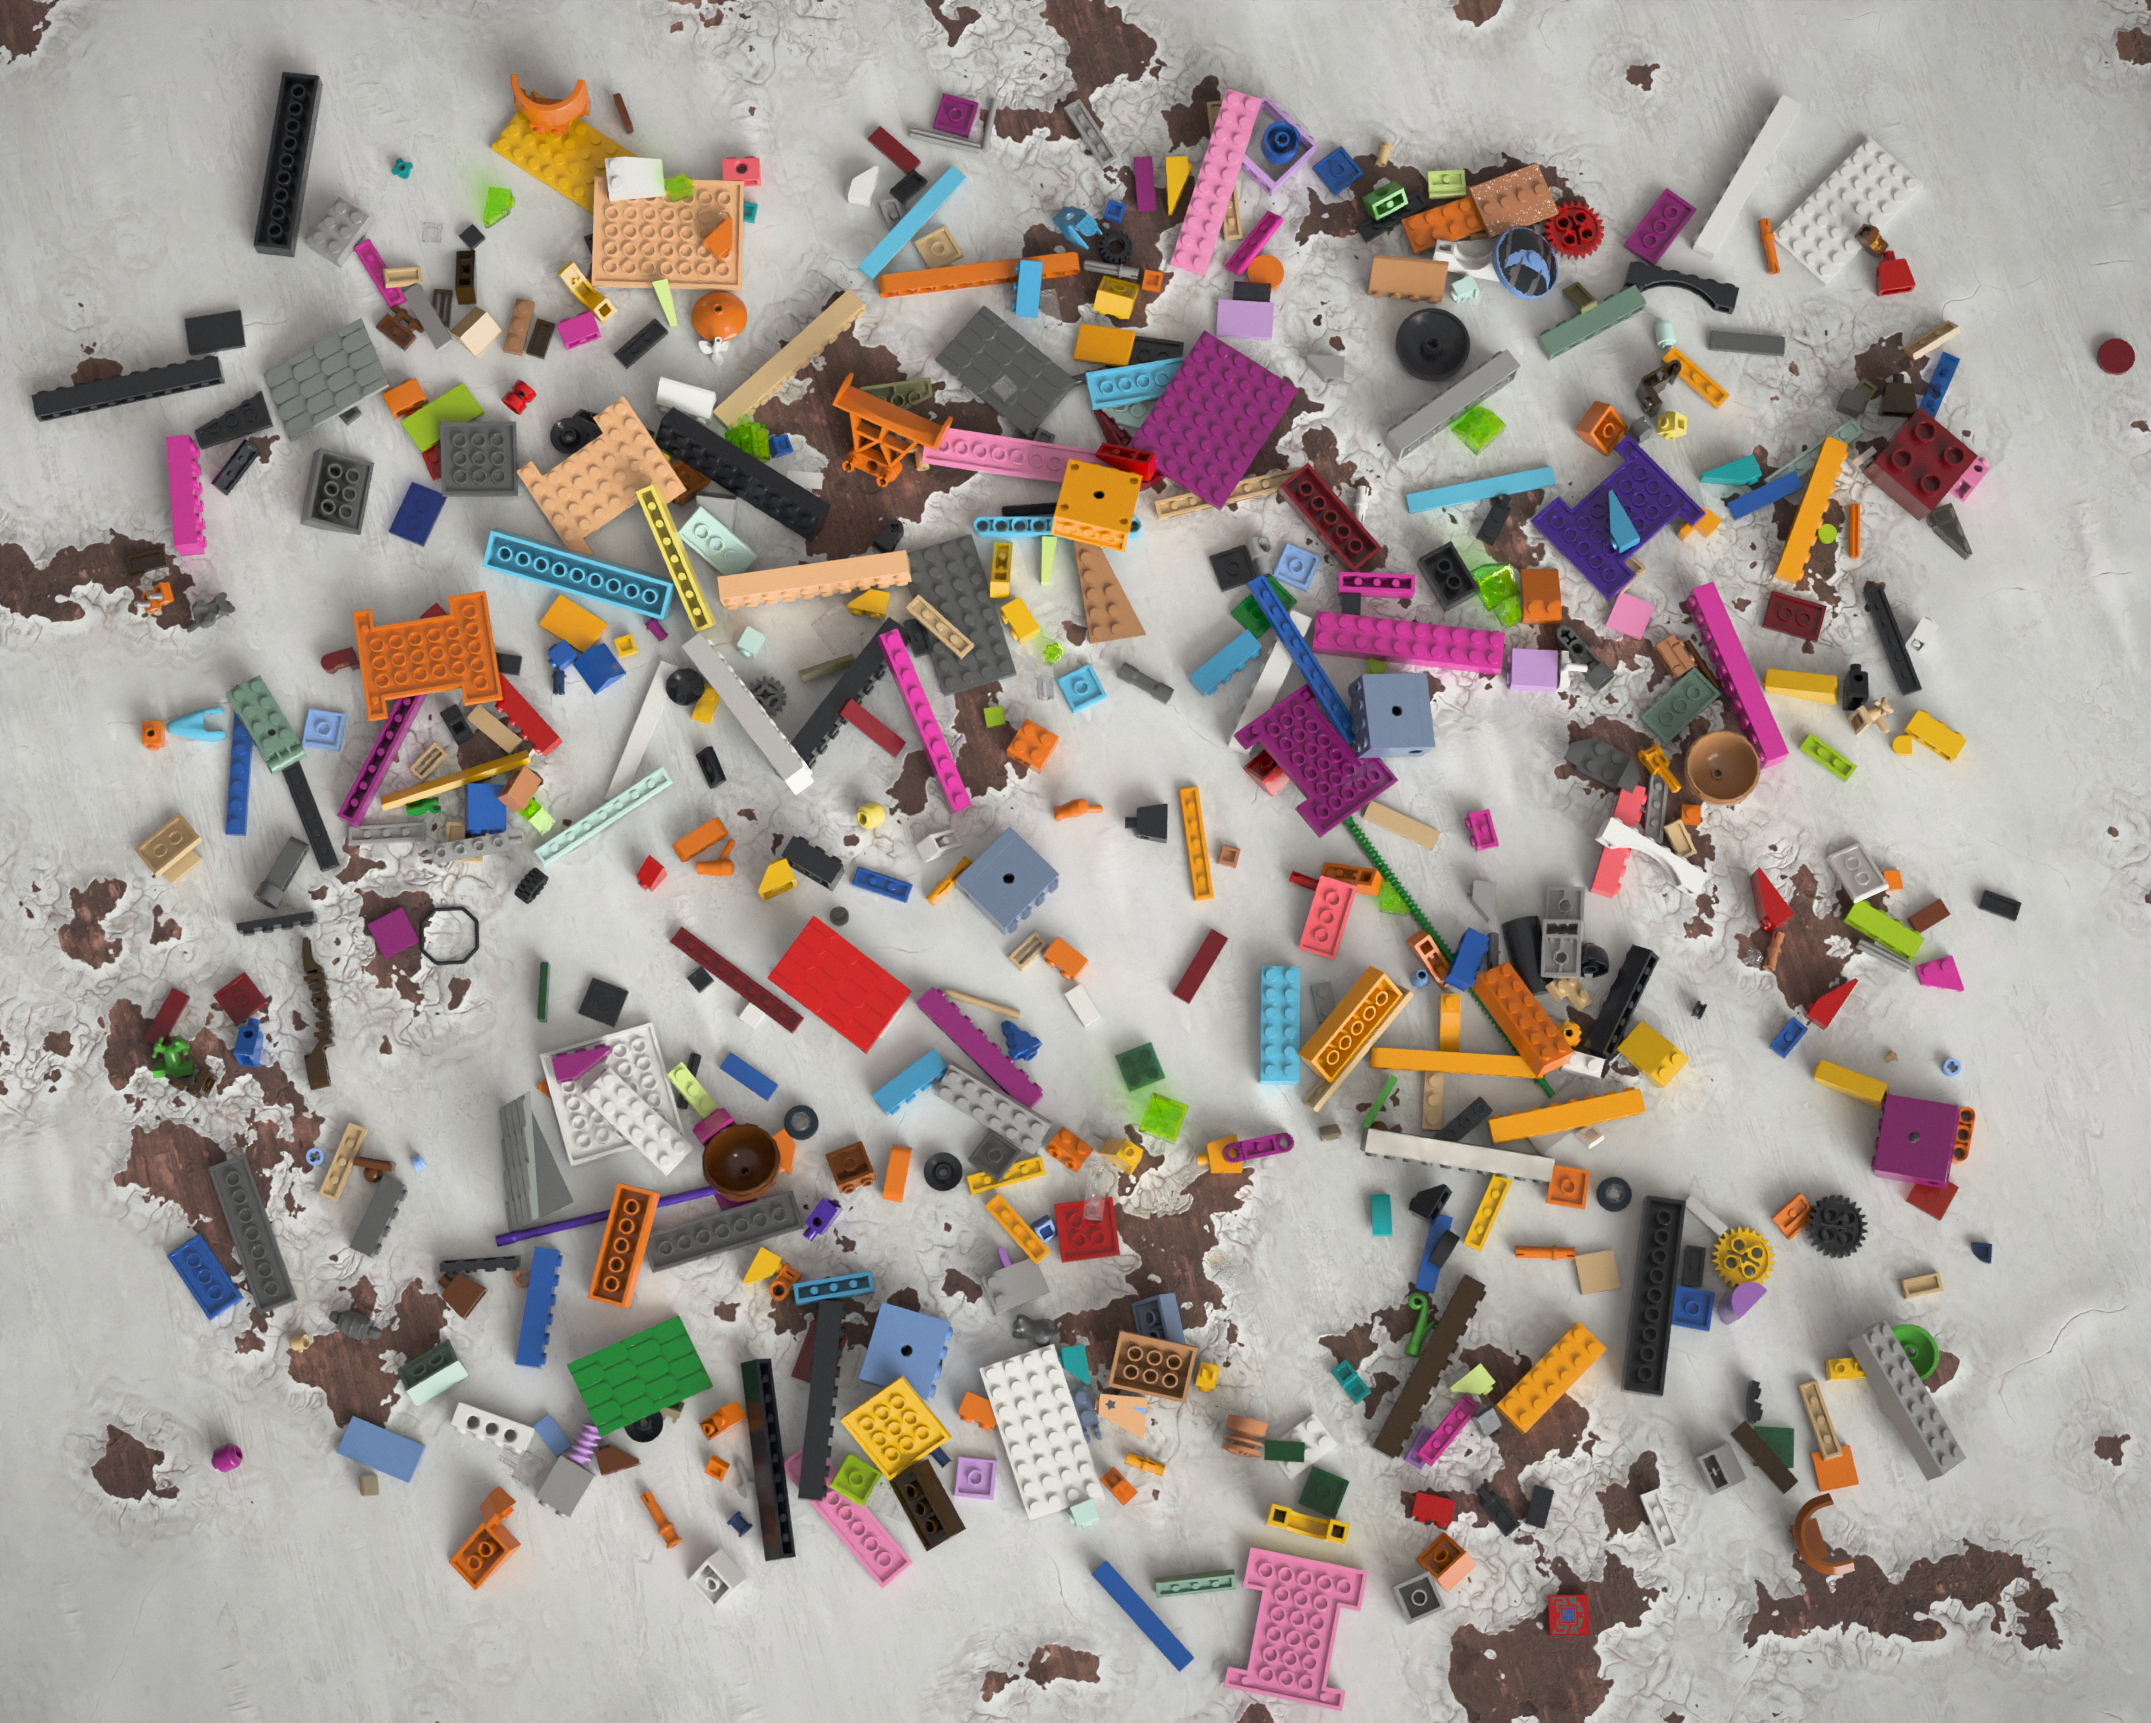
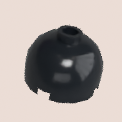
M1585 943L1581 946L1580 977L1585 978L1584 974H1593L1592 978H1596L1608 973L1610 964L1606 951L1594 943Z

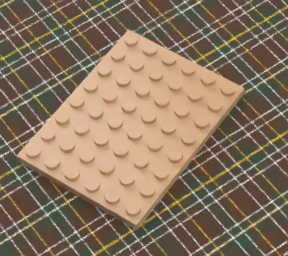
M595 177L592 252L593 287L654 288L652 282L667 279L670 289L742 290L744 181L664 179L666 196L610 201L607 177ZM731 216L733 218V250L719 262L703 246V238L709 231L713 232L722 219H727Z

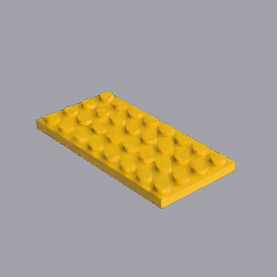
M534 90L532 91V92H534L535 97H537V98H545L544 96H542V95L539 94L538 92H536V91H534ZM517 111L491 146L492 151L592 215H594L595 177H607L605 158H639L577 117L570 121L568 135L559 137L548 133L544 135L531 132L530 120L520 111Z

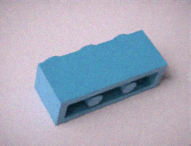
M1020 259L1019 263H1016L1015 274H1018V282H1014L1013 293H1016V301L1012 300L1011 312H1015V316L1038 318L1042 261Z

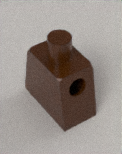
M444 1274L438 1281V1284L445 1288L441 1295L442 1298L464 1320L467 1319L488 1291L485 1287L460 1274H457L454 1279Z

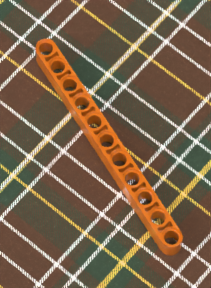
M1066 252L884 274L877 278L879 296L889 298L1018 282L1015 266L1016 263H1019L1020 259L1042 261L1041 279L1072 276L1080 273L1079 257L1076 252Z

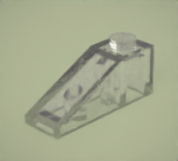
M1089 1157L1083 1219L1103 1221L1110 1169L1109 1158Z

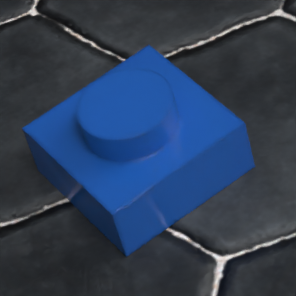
M1109 199L1103 218L1121 224L1127 205Z

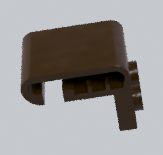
M1672 360L1642 377L1635 392L1636 397L1641 403L1642 411L1648 414L1650 418L1657 415L1663 403L1657 394L1665 389L1668 381L1671 386L1675 383L1681 370V363L1678 360Z

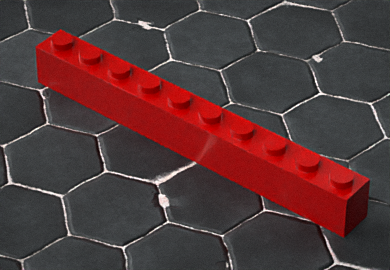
M436 602L420 616V619L448 614ZM499 671L503 700L495 701V708L501 714L503 712L507 714L508 718L506 720L513 727L517 725L521 730L519 734L525 741L529 739L533 743L531 747L538 755L542 753L545 757L563 743L562 740Z

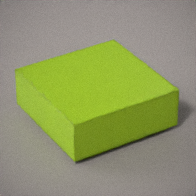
M1003 706L984 708L987 728L1006 725Z

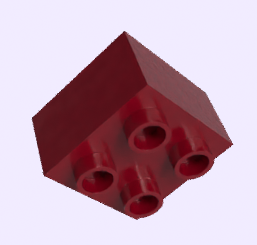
M1920 407L1905 420L1864 469L1862 474L1915 519L1920 521L1934 510L1978 455Z

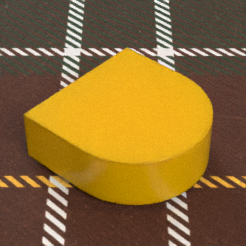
M1911 736L1896 737L1891 745L1893 752L1900 756H1911Z

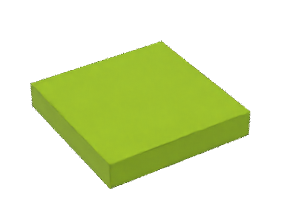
M848 1453L828 1487L863 1507L883 1473L853 1454Z

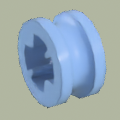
M1951 1058L1943 1062L1941 1069L1944 1075L1953 1077L1960 1072L1961 1065L1958 1060ZM1950 1063H1952L1953 1067H1956L1952 1072L1947 1068Z
M312 1148L307 1152L306 1160L312 1166H320L325 1161V1154L319 1148ZM317 1152H319L320 1154L318 1156L320 1157V1160H315L314 1162H312L311 1160L313 1158L311 1157V1155L317 1154Z
M419 1153L416 1154L415 1158H410L418 1173L421 1172V1169H427Z

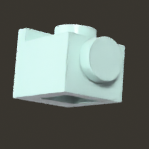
M1469 275L1452 283L1449 295L1453 302H1466L1472 298V295L1474 298L1478 297L1480 290L1472 275Z

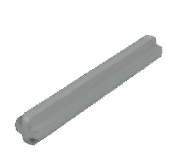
M911 128L909 132V138L975 154L980 153L981 144L917 128Z

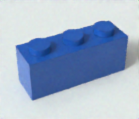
M1469 927L1461 936L1444 982L1463 992L1468 987H1472L1477 978L1475 973L1480 970L1483 964L1481 958L1489 949V945H1487L1489 937Z

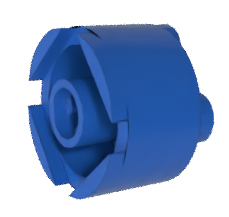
M1277 121L1268 126L1261 141V151L1270 163L1284 164L1295 157L1301 139L1298 129L1284 121Z

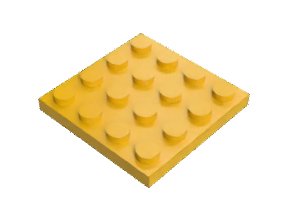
M903 1375L840 1419L841 1423L889 1481L948 1441L952 1436Z

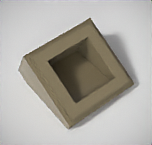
M1338 1124L1319 1128L1321 1141L1323 1142L1339 1139L1342 1135Z
M363 1475L359 1477L362 1496L379 1495L378 1477L376 1475Z

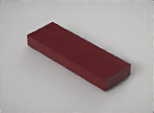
M881 126L868 138V141L906 175L921 164V161Z
M172 988L143 1039L155 1045L159 1037H164L161 1044L164 1045L191 997Z

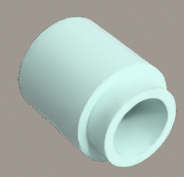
M1668 319L1657 321L1654 330L1658 346L1663 349L1672 347L1676 342L1673 324Z

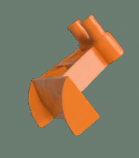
M850 372L833 402V406L850 413L854 446L847 454L842 468L844 471L848 469L847 472H852L854 468L878 477L876 480L878 486L883 483L882 487H886L902 471L900 460L917 443L936 451L948 435L953 417L949 416L943 426L850 386L854 373ZM861 418L881 426L882 429L879 430L863 423ZM890 430L913 441L908 443L888 434V431ZM880 443L883 453L870 447Z

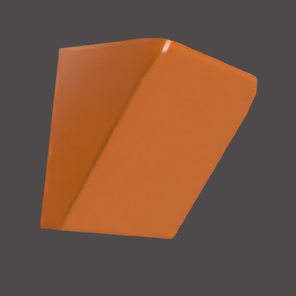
M1899 870L1881 872L1889 884V888L1884 890V892L1903 889Z

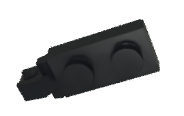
M1505 494L1501 503L1495 502L1476 539L1493 546L1510 514L1511 508L1507 506L1512 497Z
M1483 1485L1475 1490L1481 1498L1478 1501L1480 1506L1504 1537H1507L1521 1526L1520 1522L1497 1493H1494L1493 1490L1488 1493Z

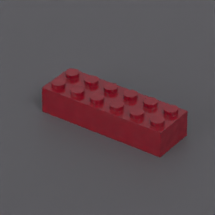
M1306 463L1279 486L1277 492L1347 572H1356L1382 549L1309 463Z

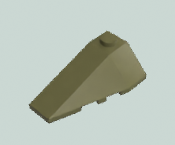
M930 377L857 388L905 410L933 396ZM861 418L863 423L865 424H874Z

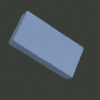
M550 1414L533 1425L556 1458L567 1451L572 1445Z

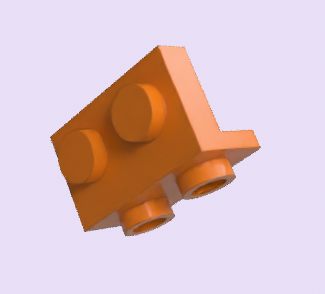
M1062 1126L1045 1151L1068 1169L1077 1173L1094 1149Z

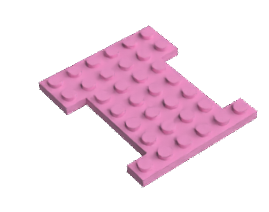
M1250 1547L1243 1587L1262 1591L1247 1670L1227 1667L1223 1687L1342 1711L1346 1691L1326 1687L1340 1609L1346 1608L1361 1611L1368 1571Z

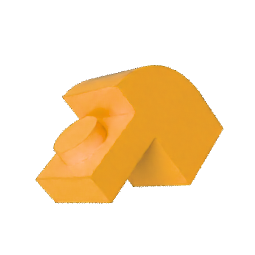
M1701 508L1706 513V516L1692 528L1685 521L1678 528L1680 532L1677 537L1683 541L1696 529L1706 539L1720 525L1722 520L1712 511Z

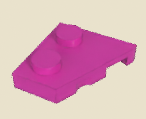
M1952 955L1915 966L1920 985L1957 990L1956 992L1964 991Z

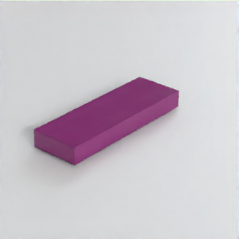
M1152 156L1134 157L1138 212L1156 211Z

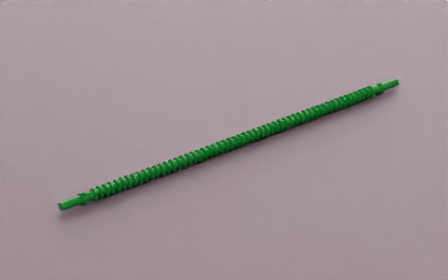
M1351 815L1342 823L1349 827V832H1353L1352 836H1355V840L1359 841V845L1363 846L1362 850H1366L1365 854H1369L1368 858H1372V863H1376L1375 867H1378V871L1382 872V876L1386 877L1385 881H1389L1388 885H1392V890H1396L1395 894H1399L1398 898H1401V902L1406 904L1405 908H1409L1408 912H1412L1411 916H1415V921H1419L1418 925H1422L1421 929L1431 936L1450 966L1454 953L1451 954V949H1448V945H1445L1444 940L1440 939L1441 935H1437L1438 931H1434L1435 927H1431V922H1427L1428 918H1425V914L1420 912L1421 908L1418 909V904H1414L1415 900H1411V895H1407L1408 891H1405V887L1401 886V882L1397 881L1398 877H1394L1395 873H1391L1392 869H1388V864H1384L1385 860H1382V856L1378 855V851L1374 850L1375 846H1371L1372 842H1368L1369 838L1364 837L1365 833H1361L1362 829H1358L1359 825L1354 823ZM1468 987V992L1472 993L1471 997L1476 998L1474 1001L1479 1002L1478 1006H1482V1011L1485 1010L1484 1014L1488 1015V1019L1492 1020L1491 1024L1496 1025L1495 1029H1499L1498 1033H1502L1501 1037H1505V1042H1508V1046L1512 1047L1511 1051L1516 1052L1515 1056H1521L1472 987ZM1545 1075L1540 1079L1534 1078L1535 1083H1539L1549 1098L1556 1094L1544 1079Z

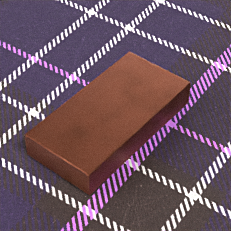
M619 93L614 94L615 104L626 133H633V126L622 96Z
M1938 899L1910 916L1907 920L1914 930L1922 933L1951 914L1942 900Z

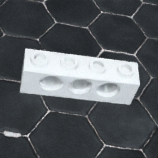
M461 1402L458 1403L450 1424L455 1426L454 1431L463 1434L466 1431L474 1433V1438L484 1441L485 1437L492 1440L491 1444L503 1447V1444L511 1446L510 1450L519 1454L522 1451H528L535 1433L534 1428ZM477 1417L479 1420L478 1425L471 1428L469 1426L470 1419ZM490 1424L497 1425L496 1433H488L487 1429ZM510 1430H514L516 1433V1437L512 1441L506 1439V1434Z

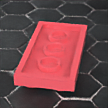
M1320 875L1298 949L1335 960L1358 886Z

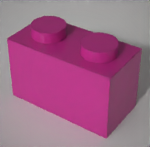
M592 311L582 312L572 319H563L557 324L566 350L601 338Z

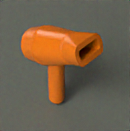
M1083 798L1074 799L1061 806L1053 807L1054 818L1056 821H1060L1065 818L1078 817L1085 813H1100L1103 811V807L1101 805H1088L1087 801Z
M728 840L718 860L697 862V874L720 877L733 875L734 863L732 860H727L735 845V840Z

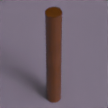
M1685 641V648L1692 654L1706 679L1716 689L1720 688V684L1691 641Z

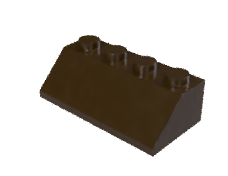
M928 1459L910 1467L889 1481L926 1551L935 1548L966 1529Z

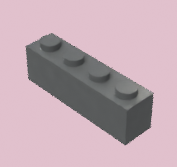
M384 1175L382 1176L349 1246L351 1249L373 1259L375 1255H379L383 1246L381 1242L384 1237L388 1236L391 1230L389 1225L392 1219L395 1220L399 1213L398 1206L401 1201L405 1200L408 1194L407 1186Z

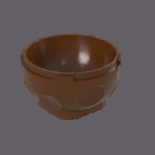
M737 1124L721 1130L710 1140L707 1146L705 1145L702 1155V1171L707 1183L720 1195L735 1202L747 1201L762 1197L776 1184L780 1171L781 1155L776 1141L767 1131L754 1124ZM744 1171H748V1174L743 1175L742 1173Z

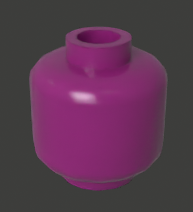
M231 1443L215 1449L211 1459L213 1467L224 1473L240 1466L243 1458L242 1451L237 1445Z

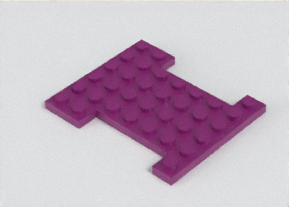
M1307 683L1237 731L1234 737L1245 750L1259 741L1307 798L1295 810L1314 833L1321 838L1393 786L1398 779L1380 758H1364L1362 760L1358 758L1353 749L1314 705L1317 698Z

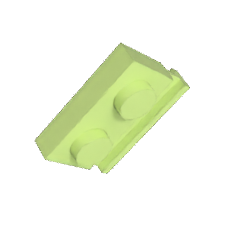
M1464 170L1427 172L1429 199L1466 197Z

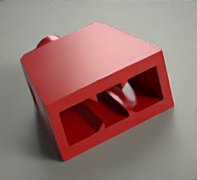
M1894 251L1884 252V261L1880 262L1876 268L1877 297L1912 292L1916 284L1906 259H1896Z

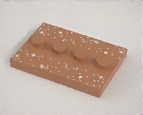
M1538 163L1473 186L1468 190L1490 240L1501 236L1512 228L1526 227L1559 213Z

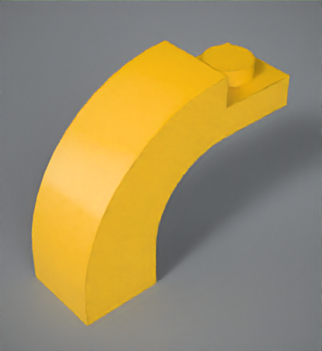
M569 261L557 272L564 282V286L588 312L592 311L593 316L602 323L617 311L608 298L599 293L587 281L574 262Z

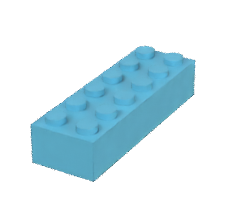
M1261 966L1259 1084L1298 1085L1300 1056L1297 1054L1300 1051V967Z

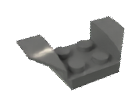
M1596 738L1571 743L1564 757L1565 760L1576 765L1575 769L1578 773L1611 790H1616L1620 787L1633 793L1640 779L1630 755Z

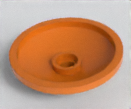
M715 291L705 294L697 300L692 308L691 321L695 331L704 339L714 342L716 337H720L722 342L737 337L743 331L747 323V310L744 303L734 294L725 291Z

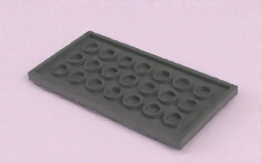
M972 534L907 553L912 582H908V586L913 600L919 594L974 644V647L960 659L926 628L933 649L931 653L932 661L944 697L1016 676L1017 673L993 599L990 598V589Z

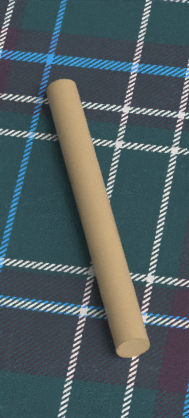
M949 988L945 992V995L1014 1018H1019L1020 1015L1018 1010Z

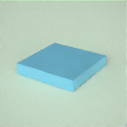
M1090 663L1056 679L1073 714L1107 698V694Z

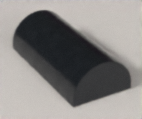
M1527 916L1503 923L1501 928L1510 964L1533 996L1548 994L1549 991L1545 986L1554 981V978L1541 977L1542 929L1539 916Z

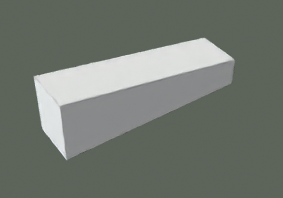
M1692 1195L1685 1200V1208L1715 1237L1719 1238L1728 1229L1724 1223Z

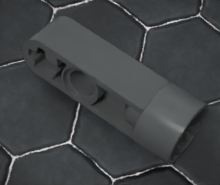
M1561 626L1557 630L1555 643L1561 650L1569 651L1572 663L1587 665L1591 662L1587 672L1581 673L1585 676V681L1595 692L1602 689L1614 678L1615 673L1605 662L1599 660L1571 627ZM1578 648L1581 653H1574L1572 649Z
M291 836L253 897L265 906L277 909L285 896L284 892L307 855L310 845Z

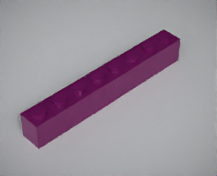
M428 694L397 699L337 814L342 822L356 828L359 827Z
M934 987L929 989L916 1002L917 1007L1006 1094L1032 1109L1043 1098L1041 1093L1043 1089L1036 1082L1032 1084L1027 1079L1029 1077L1028 1074L1022 1069L1018 1070L1014 1066L1015 1062L1008 1055L1004 1057L1000 1053L1001 1048L995 1042L990 1043L986 1039L988 1037L986 1033L980 1028L977 1030L972 1025L974 1022L967 1015L963 1017L958 1012L960 1008L954 1002L949 1003L941 989L938 988L936 990Z

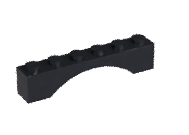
M1639 261L1630 262L1623 286L1624 288L1636 285L1640 293L1657 287L1670 286L1682 288L1701 297L1713 310L1732 314L1739 287H1735L1731 283L1722 284L1714 279L1705 280L1697 275H1685L1677 270L1668 271L1660 266L1651 267Z

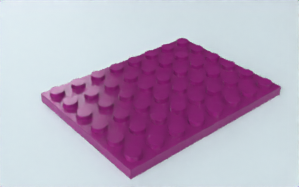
M1204 330L1127 447L1155 452L1156 471L1221 511L1299 389Z

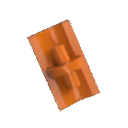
M1114 1466L1099 1479L1123 1506L1138 1493Z

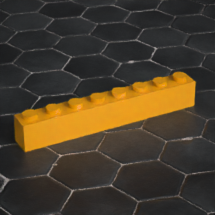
M1829 436L1823 440L1773 577L1793 585L1798 580L1801 581L1805 572L1802 569L1803 565L1808 563L1811 556L1809 552L1810 546H1814L1817 540L1816 530L1821 528L1824 520L1821 518L1822 514L1827 511L1830 504L1827 500L1829 495H1833L1836 488L1834 484L1835 479L1839 478L1842 472L1840 465L1848 456L1849 451L1846 450L1847 443Z
M1629 1087L1623 1089L1621 1093L1610 1091L1604 1093L1602 1097L1591 1095L1585 1097L1583 1101L1571 1099L1566 1101L1567 1104L1564 1105L1552 1103L1547 1105L1548 1108L1545 1109L1533 1107L1528 1109L1529 1112L1526 1113L1514 1111L1509 1113L1510 1116L1502 1117V1115L1490 1117L1491 1120L1487 1122L1491 1144L1494 1146L1642 1115L1646 1110L1641 1090Z

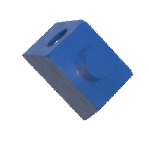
M249 1018L247 1026H240L233 1052L239 1065L259 1067L264 1036L259 1028L260 1020Z

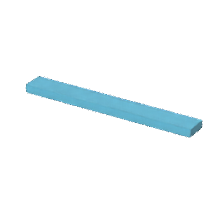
M951 166L862 261L857 269L872 281L965 181L966 176L954 166Z
M1552 466L1406 494L1405 498L1409 514L1504 496L1505 494L1510 495L1555 486L1556 481Z

